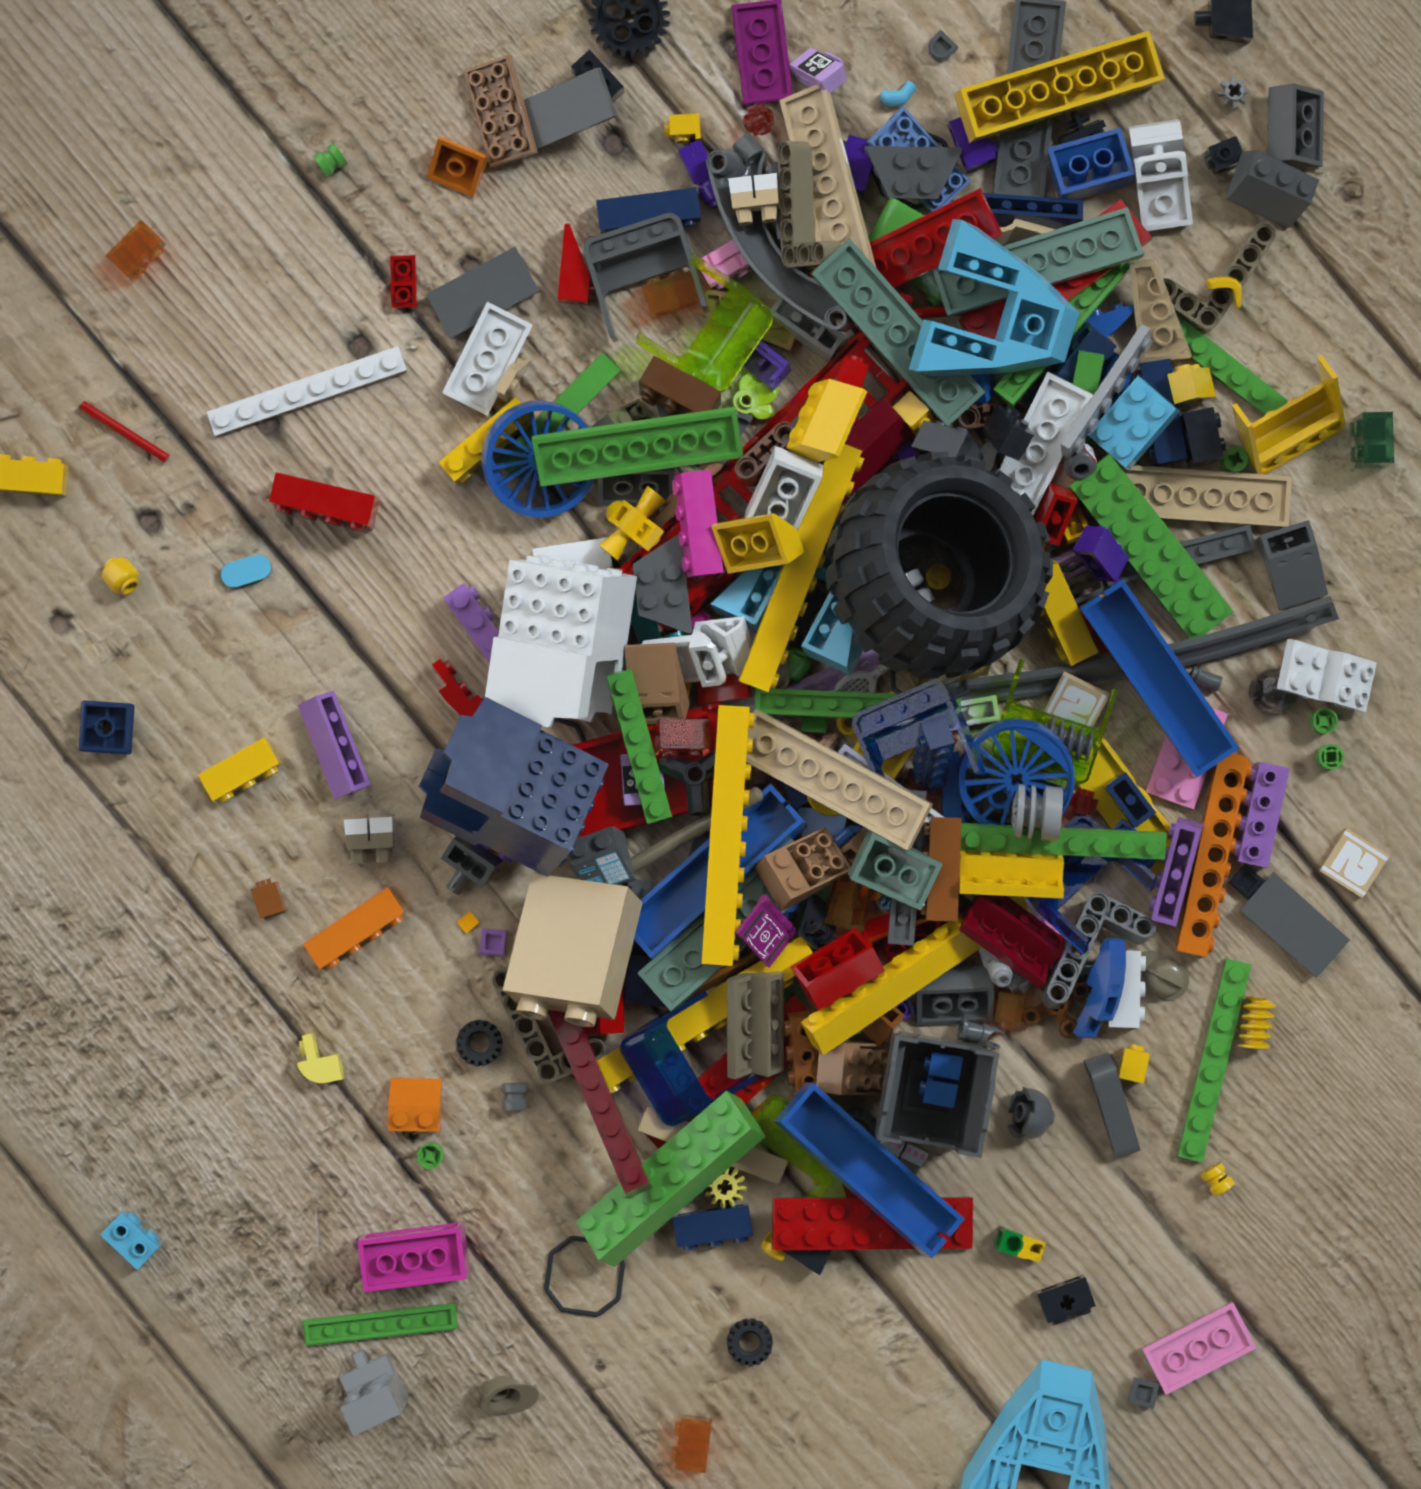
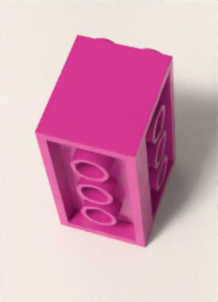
M464 1222L363 1234L357 1240L364 1292L467 1279L471 1272Z

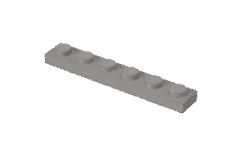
M1143 324L1140 325L1062 441V456L1071 460L1073 454L1080 453L1084 447V439L1088 433L1095 431L1099 422L1098 418L1102 412L1106 413L1109 410L1113 396L1116 392H1121L1129 372L1133 373L1136 370L1141 354L1147 353L1150 349L1152 339L1149 327Z

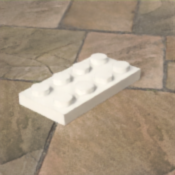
M486 302L442 393L488 416L497 398L495 389L507 368L515 362L533 324Z

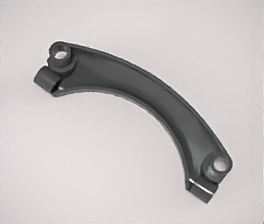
M748 133L740 137L733 144L734 150L726 149L723 152L719 150L711 152L707 157L706 165L719 210L734 242L752 269L786 302L816 322L840 332H847L854 326L857 327L846 312L838 306L814 278L803 272L799 267H785L783 265L781 247L771 230L770 224L763 223L761 211L752 212L753 224L739 225L737 216L732 208L728 178L751 176L754 198H756L754 175L765 174L767 167V155L753 136ZM724 158L725 164L723 168L719 169L718 163L720 159ZM842 313L843 322L837 326L836 317Z

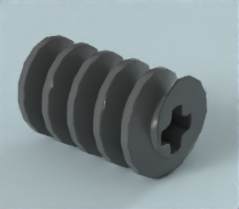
M1051 718L1048 723H1045V726L1056 733L1064 742L1070 755L1075 751L1076 760L1085 755V761L1087 762L1094 742L1093 731H1090L1085 736L1084 728L1081 727L1075 733V725L1073 724L1065 730L1064 721H1061L1056 727L1055 718Z

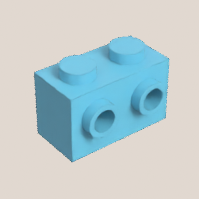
M125 1210L102 1232L101 1236L138 1270L162 1244L158 1242L160 1237L153 1230H146L140 1224L142 1221L134 1212L130 1211L128 1213Z

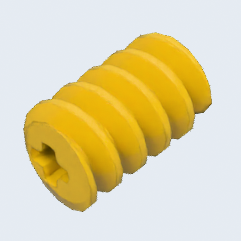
M1245 995V998L1250 1000L1251 1003L1244 1004L1243 1008L1250 1011V1013L1242 1015V1018L1247 1020L1248 1023L1240 1025V1028L1247 1031V1033L1239 1035L1238 1038L1245 1041V1044L1237 1046L1257 1050L1268 1049L1270 1045L1264 1042V1039L1272 1038V1035L1266 1032L1265 1029L1273 1028V1024L1269 1023L1267 1019L1275 1018V1015L1269 1012L1268 1009L1276 1008V1004L1271 1002L1270 999Z

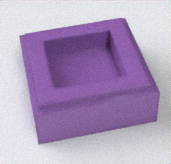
M482 928L480 954L505 956L508 931Z

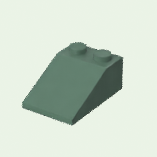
M868 829L848 875L851 880L921 910L943 864L912 847L910 850H906Z

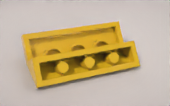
M960 851L959 893L1063 898V855Z

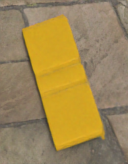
M1097 735L1094 737L1087 762L1085 761V755L1076 760V752L1071 754L1075 770V781L1111 830H1113L1121 819H1124L1127 823L1129 821L1103 786L1123 771L1129 775L1135 785L1136 782L1109 743L1103 737ZM1138 785V789L1153 808L1154 805L1150 796ZM1153 808L1156 813L1135 829L1137 831L1166 832V848H1170L1172 839L1168 838L1170 825L1162 814ZM1158 859L1148 872L1140 867L1152 884L1156 882L1158 873L1164 872L1166 863L1161 862V859Z

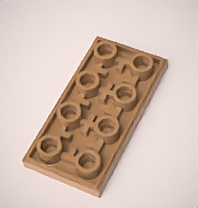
M506 55L465 70L464 74L490 168L494 169L538 153L512 55Z

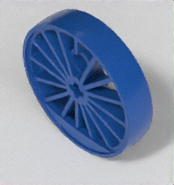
M543 400L528 401L511 407L491 425L482 446V470L491 492L509 509L530 517L555 516L578 504L588 493L594 479L583 480L579 483L571 482L576 486V489L567 497L559 485L555 484L554 487L562 500L552 505H549L546 486H541L544 506L531 507L538 477L533 444L516 418L529 413L532 436L537 435L534 411H547L541 434L548 433L552 412L565 415L553 433L561 432L569 419H572L577 424L578 429L589 427L575 412L561 404ZM513 421L530 449L503 432L505 427ZM501 434L527 453L494 446ZM493 452L523 457V459L495 464L492 454ZM524 464L504 478L498 470ZM526 471L512 491L507 482ZM532 474L526 503L523 505L516 496Z
M1027 719L1001 720L983 728L966 746L958 767V788L965 807L980 824L1012 825L1011 823H1005V819L1014 792H1017L1018 784H1025V789L1030 792L1031 785H1035L1036 788L1043 790L1046 786H1050L1034 781L1038 779L1067 777L1065 790L1063 789V814L1070 803L1074 791V764L1064 742L1048 727ZM1014 730L1027 737L1019 763H1017ZM1010 731L1013 764L1010 763L995 734ZM991 737L1007 767L983 749L980 744ZM1033 741L1040 748L1023 766L1030 742ZM977 750L1002 771L970 762L969 759L973 752ZM1044 750L1052 756L1029 768ZM1056 761L1065 770L1033 774ZM970 767L1000 777L966 780L965 772L966 768ZM1021 773V780L1015 779L1012 781L1011 774L1018 775ZM992 784L988 790L972 798L966 787ZM1001 790L1007 794V797L1003 801H996L992 797L993 794ZM1037 792V797H1042V795ZM988 796L990 805L982 812L975 805V802ZM994 808H1004L1000 821L988 816Z

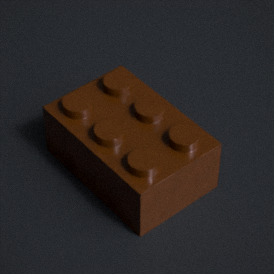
M653 356L639 380V395L642 396L641 399L651 406L658 404L664 408L663 411L669 416L715 410L721 406V392L656 356Z

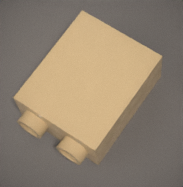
M532 873L503 986V991L518 1004L516 1010L518 1014L531 1019L546 1020L548 1010L566 1012L565 1021L582 1027H594L597 1017L615 1020L642 908V901L628 886L550 875L546 877L542 874Z

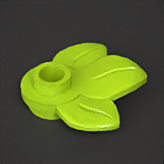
M749 372L739 381V391L733 396L732 405L736 407L738 413L751 414L758 420L769 419L775 415L770 403L777 397L779 387L773 391L763 382L760 383V380ZM742 398H747L749 405L743 404Z

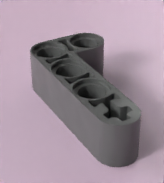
M1109 1053L1083 1060L1087 1075L1094 1088L1115 1158L1139 1152L1140 1146L1121 1082Z

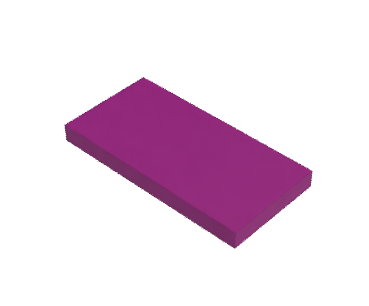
M782 0L731 5L743 106L780 102L779 100L792 95Z

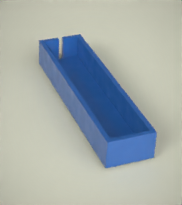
M1120 578L1102 591L1104 594L1102 598L1100 595H1096L1078 607L1194 776L1199 777L1240 749L1123 579Z
M771 783L762 791V801L743 811V816H748L747 832L742 831L741 842H746L745 857H740L739 867L744 868V880L756 870V865L765 855L783 847L789 840L794 839L808 826ZM710 838L641 899L642 908L634 940L652 960L705 914Z
M806 1082L773 1121L924 1257L933 1258L947 1241L943 1237L936 1236L938 1233L950 1237L964 1221V1218L814 1083Z

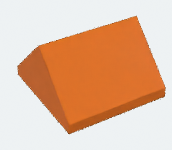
M439 136L427 179L474 197L488 165L487 156Z

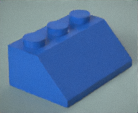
M1121 127L1047 148L1052 178L1058 198L1078 200L1134 183L1135 171Z

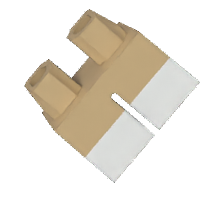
M777 173L754 175L756 198H754L751 176L728 178L732 208L740 226L753 224L752 212L756 211L762 212L763 223L776 222L777 209H779Z

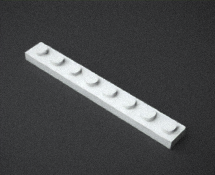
M397 346L207 411L214 435L217 437L407 372V368L400 348Z

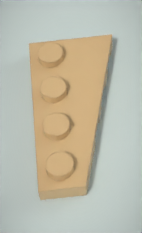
M1156 259L1130 261L1129 267L1136 329L1138 330L1141 324L1149 327L1152 339L1148 352L1141 354L1140 363L1169 358L1170 360L1191 358L1192 354Z

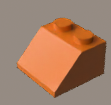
M391 1078L388 1103V1131L439 1132L441 1130L442 1079Z

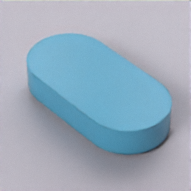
M263 555L249 556L226 564L221 571V578L227 586L238 588L266 579L271 573L272 565L269 559Z

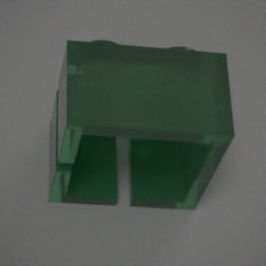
M1393 411L1362 412L1354 417L1353 422H1350V437H1354L1355 446L1351 447L1350 458L1351 462H1355V469L1386 468L1393 464Z

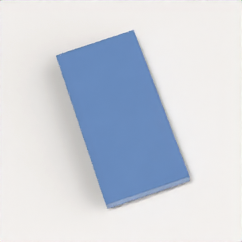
M904 106L866 141L869 146L940 147ZM955 164L938 199L918 200L930 213L947 205L971 181Z

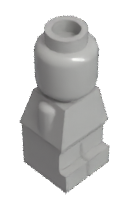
M983 947L980 948L978 951L991 981L999 987L1009 985L1013 977L1012 969Z

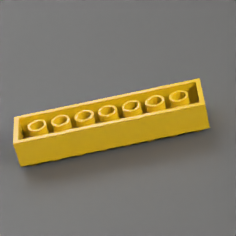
M1146 31L961 88L954 94L969 143L1155 86L1162 82L1165 77L1150 31Z

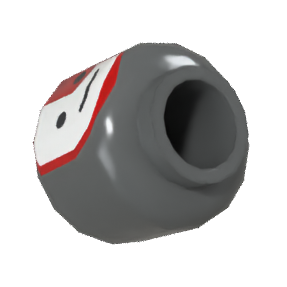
M1084 444L1080 453H1074L1071 460L1063 456L1064 470L1071 479L1087 478L1097 469L1095 453L1088 444Z

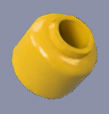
M111 558L105 563L102 579L113 593L128 595L139 585L140 574L128 558Z

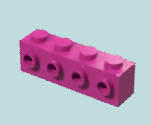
M711 470L677 474L674 476L675 480L672 481L673 494L677 495L678 502L675 514L677 521H680L681 525L679 543L684 549V557L682 558L683 571L687 572V578L724 573L722 556L711 527L713 524H717Z

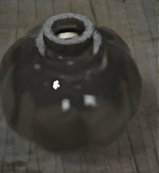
M1270 668L1264 670L1255 680L1251 681L1249 686V699L1253 700L1255 708L1265 716L1276 717L1283 714L1290 707L1291 703H1295L1298 695L1276 689L1280 669Z

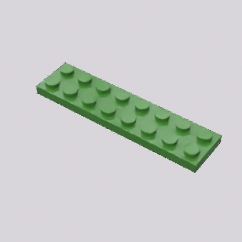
M736 407L532 436L541 486L743 457Z
M1108 453L1097 462V469L1093 474L1084 479L1074 480L1069 484V487L1099 525L1110 530L1113 538L1122 546L1123 551L1129 557V563L1189 639L1205 635L1234 612L1111 454Z

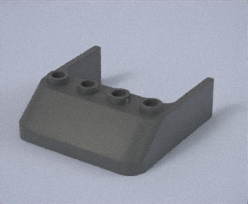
M665 213L591 237L586 241L584 254L607 330L613 342L618 341L606 302L607 293L684 267L691 270L704 312H710L684 227L677 215Z

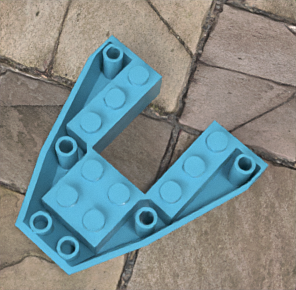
M953 219L938 270L1009 291L995 340L934 321L923 320L909 370L929 376L1012 373L1065 362L1079 312L1039 272L978 227L963 220Z
M835 519V522H834V525H833L832 529H835V528L838 526V525L835 524V523H836V519ZM826 543L825 548H824V550H823V553H824V554H826V551H827V546H828L827 543ZM826 556L821 569L816 568L814 577L826 582L825 572L828 566L831 565L829 563L830 557ZM783 565L744 571L711 603L714 612L725 618L744 616L748 629L757 632ZM830 591L801 647L806 656L851 676L863 650L852 640L857 634L850 624L841 625L833 610L834 606L838 603L836 595H831Z

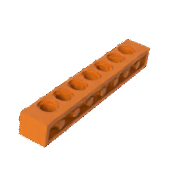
M1231 754L1213 766L1201 821L1204 825L1188 882L1174 947L1176 951L1207 957L1208 952L1212 953L1215 938L1211 936L1213 927L1217 928L1220 920V913H1217L1219 903H1223L1226 889L1222 888L1224 878H1228L1231 869V863L1227 862L1229 853H1233L1235 850L1236 838H1233L1234 829L1239 828L1242 814L1238 813L1240 803L1244 804L1247 789L1243 787L1245 778L1249 779L1252 771V764L1249 763L1250 757ZM1227 773H1232L1236 777V784L1233 787H1228L1224 783V777ZM1224 797L1231 802V808L1227 812H1223L1219 808V801ZM1218 822L1224 824L1226 832L1222 837H1217L1213 831L1215 824ZM1213 847L1220 851V858L1216 862H1212L1208 857V852ZM1207 872H1211L1215 876V883L1210 887L1205 886L1203 883V876ZM1202 897H1206L1210 902V907L1205 912L1200 911L1197 906L1198 900ZM1197 922H1201L1205 929L1204 933L1199 937L1192 933V927Z

